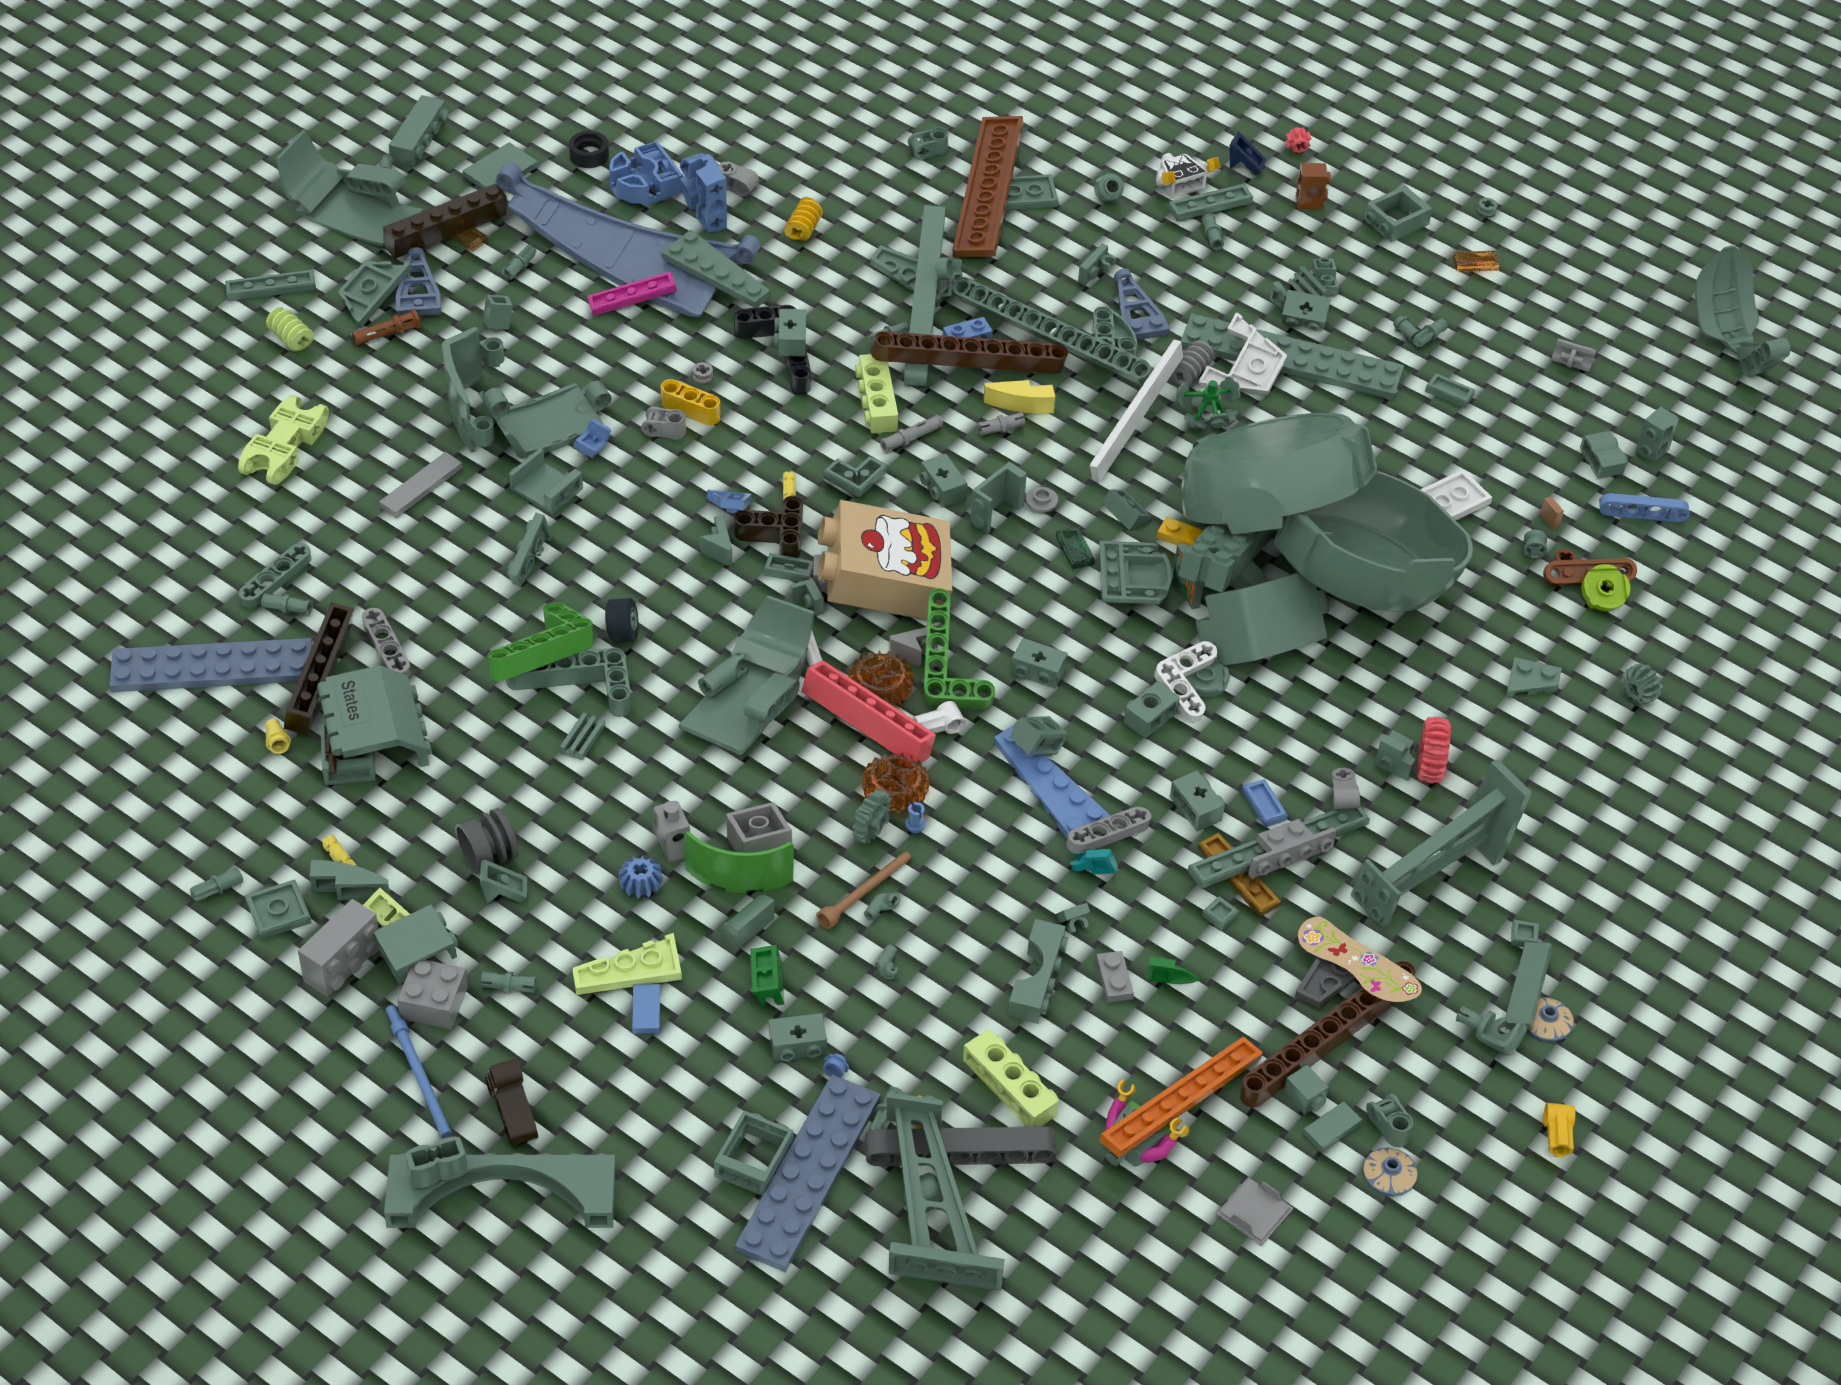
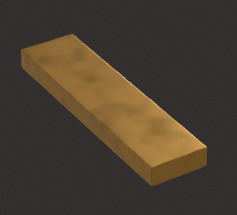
M1217 833L1198 843L1197 849L1205 858H1209L1230 850L1232 847ZM1249 871L1226 879L1259 917L1280 907L1281 901L1259 877L1251 879L1248 875Z

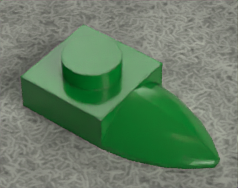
M1149 957L1146 980L1169 984H1189L1199 981L1200 978L1187 969L1175 966L1176 960L1165 957Z

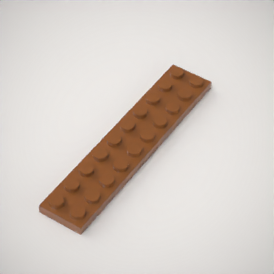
M1023 116L982 117L952 249L953 257L996 256L1024 124Z

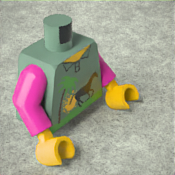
M1125 1079L1118 1083L1117 1087L1120 1095L1115 1097L1109 1109L1105 1131L1141 1107L1133 1100L1126 1101L1127 1097L1135 1094L1136 1087L1132 1084L1130 1091L1124 1093ZM1175 1118L1171 1121L1170 1128L1168 1126L1163 1127L1122 1157L1118 1158L1109 1150L1106 1153V1158L1114 1166H1118L1124 1159L1133 1166H1139L1144 1162L1150 1163L1162 1160L1177 1144L1178 1137L1188 1135L1189 1127L1185 1125L1180 1131H1177V1127L1181 1124L1182 1120Z

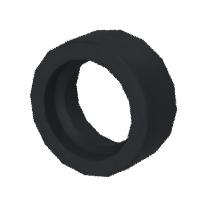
M595 131L576 133L569 141L571 161L583 168H595L603 165L609 158L608 139L603 134ZM584 147L598 148V150L593 152H583L579 149Z

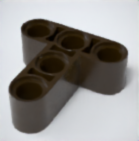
M794 495L786 497L782 502V512L741 510L735 514L734 535L738 540L779 543L780 555L794 558L800 556L803 528V500L800 497Z
M517 1058L489 1066L485 1074L486 1085L491 1098L495 1099L511 1147L537 1139L538 1131L522 1085L524 1081L523 1074Z

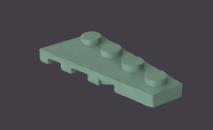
M880 245L871 257V265L914 292L918 258ZM938 278L935 305L937 307L945 298L941 297V293H948L946 289L949 288V285L945 284L948 283V279L940 280Z

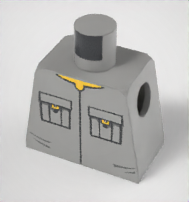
M668 801L665 804L655 806L653 808L652 828L668 863L685 859L684 833L690 832V826L679 802ZM674 836H678V842L672 840Z

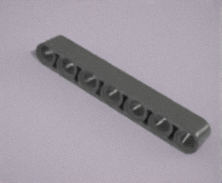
M1049 1127L939 1128L950 1165L1049 1163L1056 1158L1054 1130ZM876 1129L866 1133V1162L869 1165L901 1166L897 1129ZM912 1129L916 1155L923 1158H931L924 1129Z

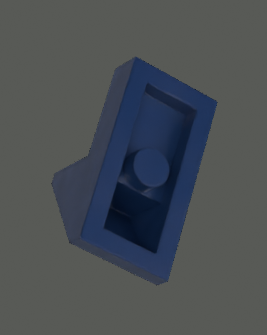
M1239 131L1235 134L1229 145L1230 168L1242 162L1247 169L1254 175H1257L1261 172L1267 159Z

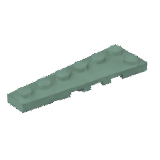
M689 230L661 252L662 259L755 309L771 297L768 288L692 230Z

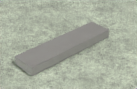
M444 452L380 500V508L395 518L399 517L463 468L462 462Z

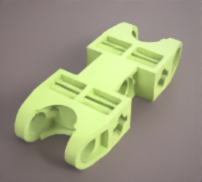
M295 395L288 396L269 417L270 433L266 437L255 434L244 448L239 459V473L249 475L257 470L265 469L268 470L266 475L267 482L273 485L279 484L298 464L297 447L301 442L313 445L323 432L328 421V407L319 404L309 410H301V398Z

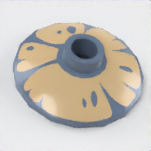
M1540 997L1532 1030L1526 1031L1541 1041H1560L1570 1035L1574 1026V1018L1570 1009L1562 1002L1553 998Z
M1379 1148L1368 1155L1363 1166L1366 1182L1372 1189L1384 1195H1403L1409 1192L1417 1182L1418 1171L1415 1162L1409 1155L1399 1149Z

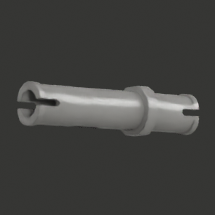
M936 414L909 428L899 429L895 434L881 439L880 447L885 453L900 446L905 447L909 445V442L937 429H941L943 427V420Z

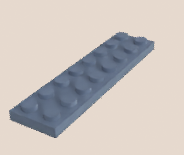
M311 638L112 649L111 692L298 682L312 649Z
M831 1074L736 1242L735 1252L786 1273L881 1100L880 1093Z

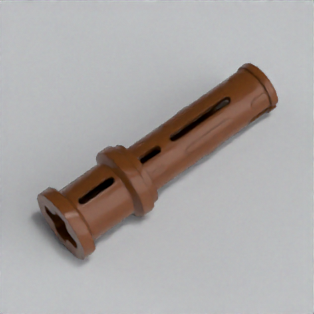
M411 309L409 313L400 316L393 315L389 321L352 332L355 344L358 346L395 332L403 334L405 330L414 327L421 328V322L416 310ZM380 329H384L383 331H380V332H377V333H374V334H371V335H368V336H367L368 333H371V332H374V331H377V330H380Z

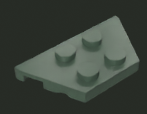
M364 261L338 291L339 296L359 327L362 328L413 269L410 262H404L403 265H392L391 261L379 263Z

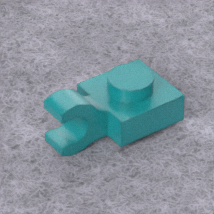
M1111 849L1086 850V853L1083 854L1073 853L1078 861L1070 862L1073 871L1090 869L1092 874H1115L1118 868Z

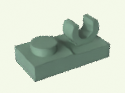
M1102 243L1079 266L1078 283L1085 286L1091 279L1096 278L1100 269L1109 271L1110 264L1115 265L1116 257L1108 254L1107 245Z

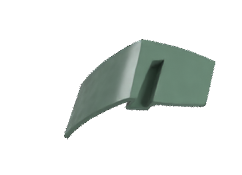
M302 130L276 158L281 183L287 198L298 201L301 204L296 209V212L314 223L348 237L384 247V226L424 211L421 208L399 203L396 192L405 184V178L399 171L365 164H357L352 170L338 168L334 163L322 158L306 130Z
M768 595L751 618L744 633L738 638L731 653V656L737 652L745 653V657L738 662L737 667L746 665L748 667L747 672L715 696L710 698L705 695L686 718L679 723V728L742 755L768 724L796 698L800 687L799 679L808 650L815 612Z

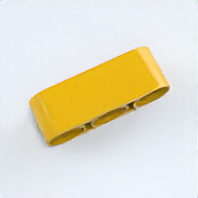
M668 379L662 382L661 405L664 408L681 410L686 417L706 425H714L720 421V399L717 396L677 380Z

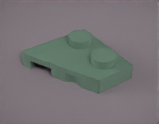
M1514 657L1506 697H1514V694L1519 692H1527V695L1539 692H1557L1562 668Z

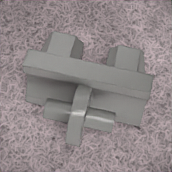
M1558 338L1551 360L1565 364L1568 368L1574 367L1589 372L1596 350Z

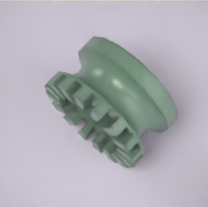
M1482 198L1478 204V214L1484 217L1487 216V218L1490 216L1491 218L1496 213L1497 202L1491 198Z

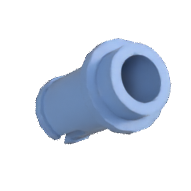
M913 802V805L910 804L908 807L909 815L906 819V827L912 833L921 832L926 824L923 818L925 807L919 802Z

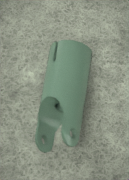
M735 653L700 678L698 684L703 694L711 698L747 672L748 667L746 665L737 667L738 662L745 657V653Z

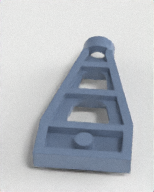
M411 248L407 252L406 262H410L413 269L399 283L396 293L397 315L409 313L411 309H415L418 316L442 314L440 292L426 262L425 253L421 248ZM423 272L424 277L410 278V273ZM425 286L428 291L427 294L408 295L410 287Z
M1128 269L1118 270L1114 275V279L1117 284L1120 316L1131 326L1136 339L1143 340L1169 335L1170 328L1163 313L1134 281L1131 272ZM1136 295L1139 301L1126 302L1125 296ZM1144 309L1150 315L1148 317L1132 319L1130 311Z

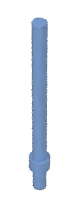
M390 1005L386 1008V1012L391 1021V1031L394 1037L398 1038L441 1137H450L452 1132L408 1035L409 1028L405 1020L401 1019L396 1006Z

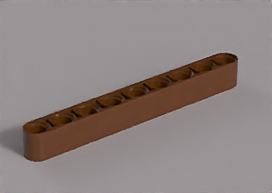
M881 331L875 335L870 352L874 359L885 362L1043 373L1061 372L1068 356L1065 346L1055 343Z
M1398 961L1395 963L1415 977L1416 969L1413 964L1408 961ZM1362 987L1246 1074L1243 1078L1240 1092L1241 1102L1251 1108L1260 1106L1285 1087L1287 1077L1306 1065L1312 1067L1396 1002L1380 999Z

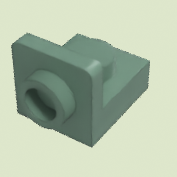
M813 578L791 585V601L793 604L804 601L807 609L810 608L815 612L814 616L824 614V598Z

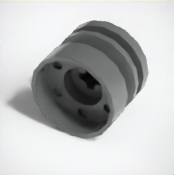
M499 808L490 810L489 814L482 813L480 815L481 826L474 818L460 822L455 826L461 851L475 874L480 873L481 861L483 859L494 863V856L499 863L503 864L507 861V857L512 860L519 855L513 828Z

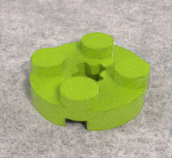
M1601 564L1592 568L1585 575L1581 586L1582 594L1591 609L1606 612L1614 611L1625 603L1630 594V582L1625 574L1622 575L1617 570V567ZM1603 583H1606L1607 587H1611L1608 593L1601 589Z

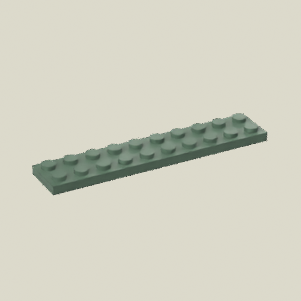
M1191 313L1181 339L1183 349H1187L1193 342L1202 341L1212 348L1215 357L1236 361L1246 340L1227 333L1229 322ZM1257 329L1260 335L1268 338L1287 355V360L1280 371L1281 373L1394 400L1404 365Z

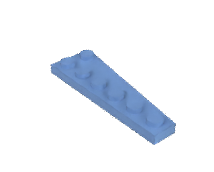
M1013 726L994 737L996 747L1009 764L1015 768L1022 781L1027 782L1031 788V793L1035 798L1038 797L1044 805V810L1048 815L1051 814L1057 822V827L1066 838L1073 829L1111 816L1045 754L1028 755L1009 737L1013 731Z

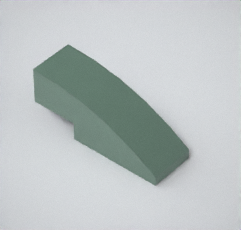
M311 860L309 877L312 892H336L338 900H368L381 888L391 896L388 879L377 873L342 862Z

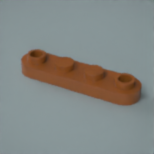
M1628 558L1555 560L1545 566L1543 576L1546 582L1551 585L1582 584L1585 575L1592 568L1601 564H1609L1617 567L1619 572L1620 568H1624L1626 576L1631 581L1637 574V566L1634 561ZM1555 570L1558 573V577H1553L1551 571Z

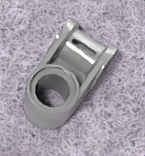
M729 161L719 164V170L726 177V190L746 197L759 182L757 173L751 169H746Z
M650 407L646 411V421L642 423L641 430L650 437L670 438L673 440L682 439L687 433L685 414L678 409Z
M1349 768L1334 770L1332 772L1334 810L1360 808V793L1354 771Z

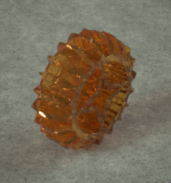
M880 650L877 654L869 651L868 656L861 655L859 660H854L853 666H850L849 678L892 706L894 703L901 705L902 700H907L909 693L913 689L914 676L911 665H907L906 659H900L899 654L891 656L890 651L886 654H882Z
M892 752L890 756H886L883 753L881 759L874 757L872 763L867 764L866 770H864L862 775V788L865 798H869L870 792L874 793L875 789H880L890 794L889 797L892 800L889 803L891 808L888 813L891 810H896L899 815L902 809L908 812L910 804L913 805V802L923 803L925 796L929 792L930 779L926 767L922 766L920 760L914 761L913 755L908 758L905 757L903 752L900 756H896Z

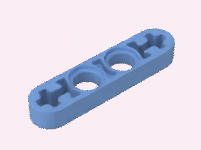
M1614 493L1604 494L1599 499L1600 512L1607 516L1669 522H1683L1690 516L1689 504L1679 499ZM1632 504L1638 505L1635 509L1627 508V506ZM1652 507H1661V508H1662V509H1660V510H1658V511H1651V510H1650Z

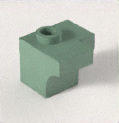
M1392 730L1389 736L1385 734L1380 740L1375 765L1408 781L1412 776L1416 761L1411 756L1414 741Z

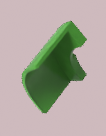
M689 831L684 833L685 870L708 886L713 884L726 888V892L746 894V891L763 889V892L771 891L793 882L794 845L791 842L766 851L742 853L713 847L699 840Z

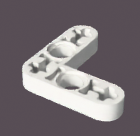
M1208 641L1200 642L1158 663L1154 673L1155 679L1172 692H1174L1173 689L1175 687H1181L1186 691L1185 695H1178L1180 696L1178 711L1189 722L1201 720L1205 711V704L1185 677L1214 662L1217 648ZM1202 651H1203L1204 653H1208V652L1210 653L1209 656H1208L1207 654H1203V655L1200 656V654H1201ZM1188 659L1192 666L1184 667L1181 665L1180 660ZM1162 670H1164L1165 672L1170 671V676L1167 673L1163 674ZM1189 708L1198 709L1196 713L1194 710L1190 711Z

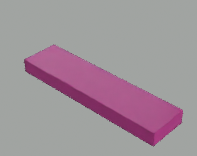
M670 271L587 296L592 314L596 316L676 292L677 288Z

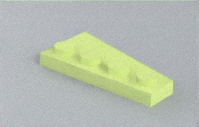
M674 933L666 935L664 940L655 943L653 940L643 943V947L630 952L628 949L618 952V955L609 959L602 957L573 967L576 995L633 987V984H655L682 980Z

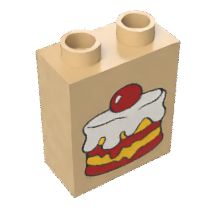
M840 500L833 518L823 516L818 531V544L828 546V552L823 551L818 565V579L828 581L829 602L927 620L930 592L936 588H942L951 595L950 521ZM936 600V601L934 602V604H936V605H943V604H945V603H944L943 601H941V600Z

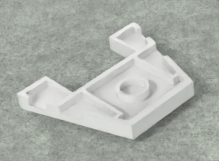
M1235 313L1227 328V333L1246 340L1244 347L1229 374L1207 366L1199 380L1198 386L1208 387L1209 381L1215 380L1218 383L1217 388L1222 389L1220 383L1225 381L1226 377L1231 376L1235 382L1239 383L1240 392L1268 395L1287 360V355L1268 338L1260 335L1252 324L1249 325L1245 322L1239 313Z

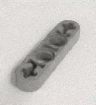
M368 608L362 613L363 627L384 667L405 674L409 678L411 674L409 660L384 613L378 608ZM373 618L377 621L378 625L374 626ZM380 633L388 634L384 639L376 638V635ZM390 649L397 651L394 655L384 654ZM396 663H398L401 670L395 668Z
M1133 807L1078 827L1069 832L1066 847L1075 854L1086 853V850H1094L1143 832L1149 827L1151 813L1146 808ZM1114 824H1120V825L1124 826L1125 828H1124V829H1119V828L1114 827L1113 825H1114ZM1093 832H1101L1105 836H1097Z

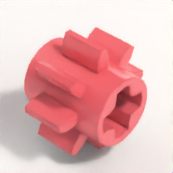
M1304 127L1293 128L1286 134L1288 140L1285 143L1287 148H1291L1293 153H1302L1311 146L1309 143L1312 139L1311 135L1305 131Z

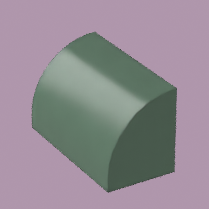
M766 895L757 896L721 926L719 935L735 948L740 949L774 920L775 900Z

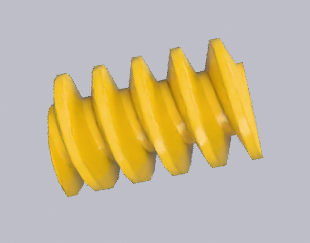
M805 196L801 198L784 227L785 235L792 240H808L823 215L821 206L810 197Z

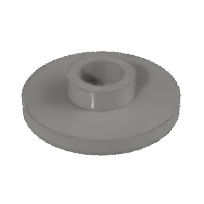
M1036 487L1027 493L1026 504L1034 511L1049 512L1057 506L1058 496L1049 488Z

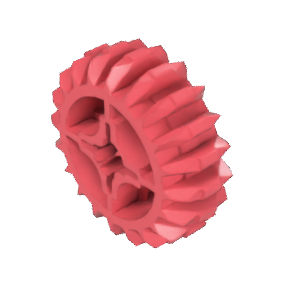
M1436 716L1428 717L1423 724L1417 761V777L1419 781L1433 784L1440 783L1443 780L1451 739V725L1448 719Z

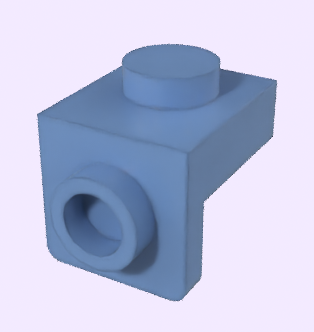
M592 419L587 430L575 440L573 447L581 451L582 454L593 458L606 447L611 429Z

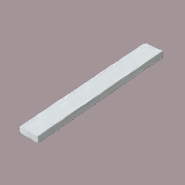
M1172 341L1090 463L1093 481L1100 482L1182 360L1181 341Z

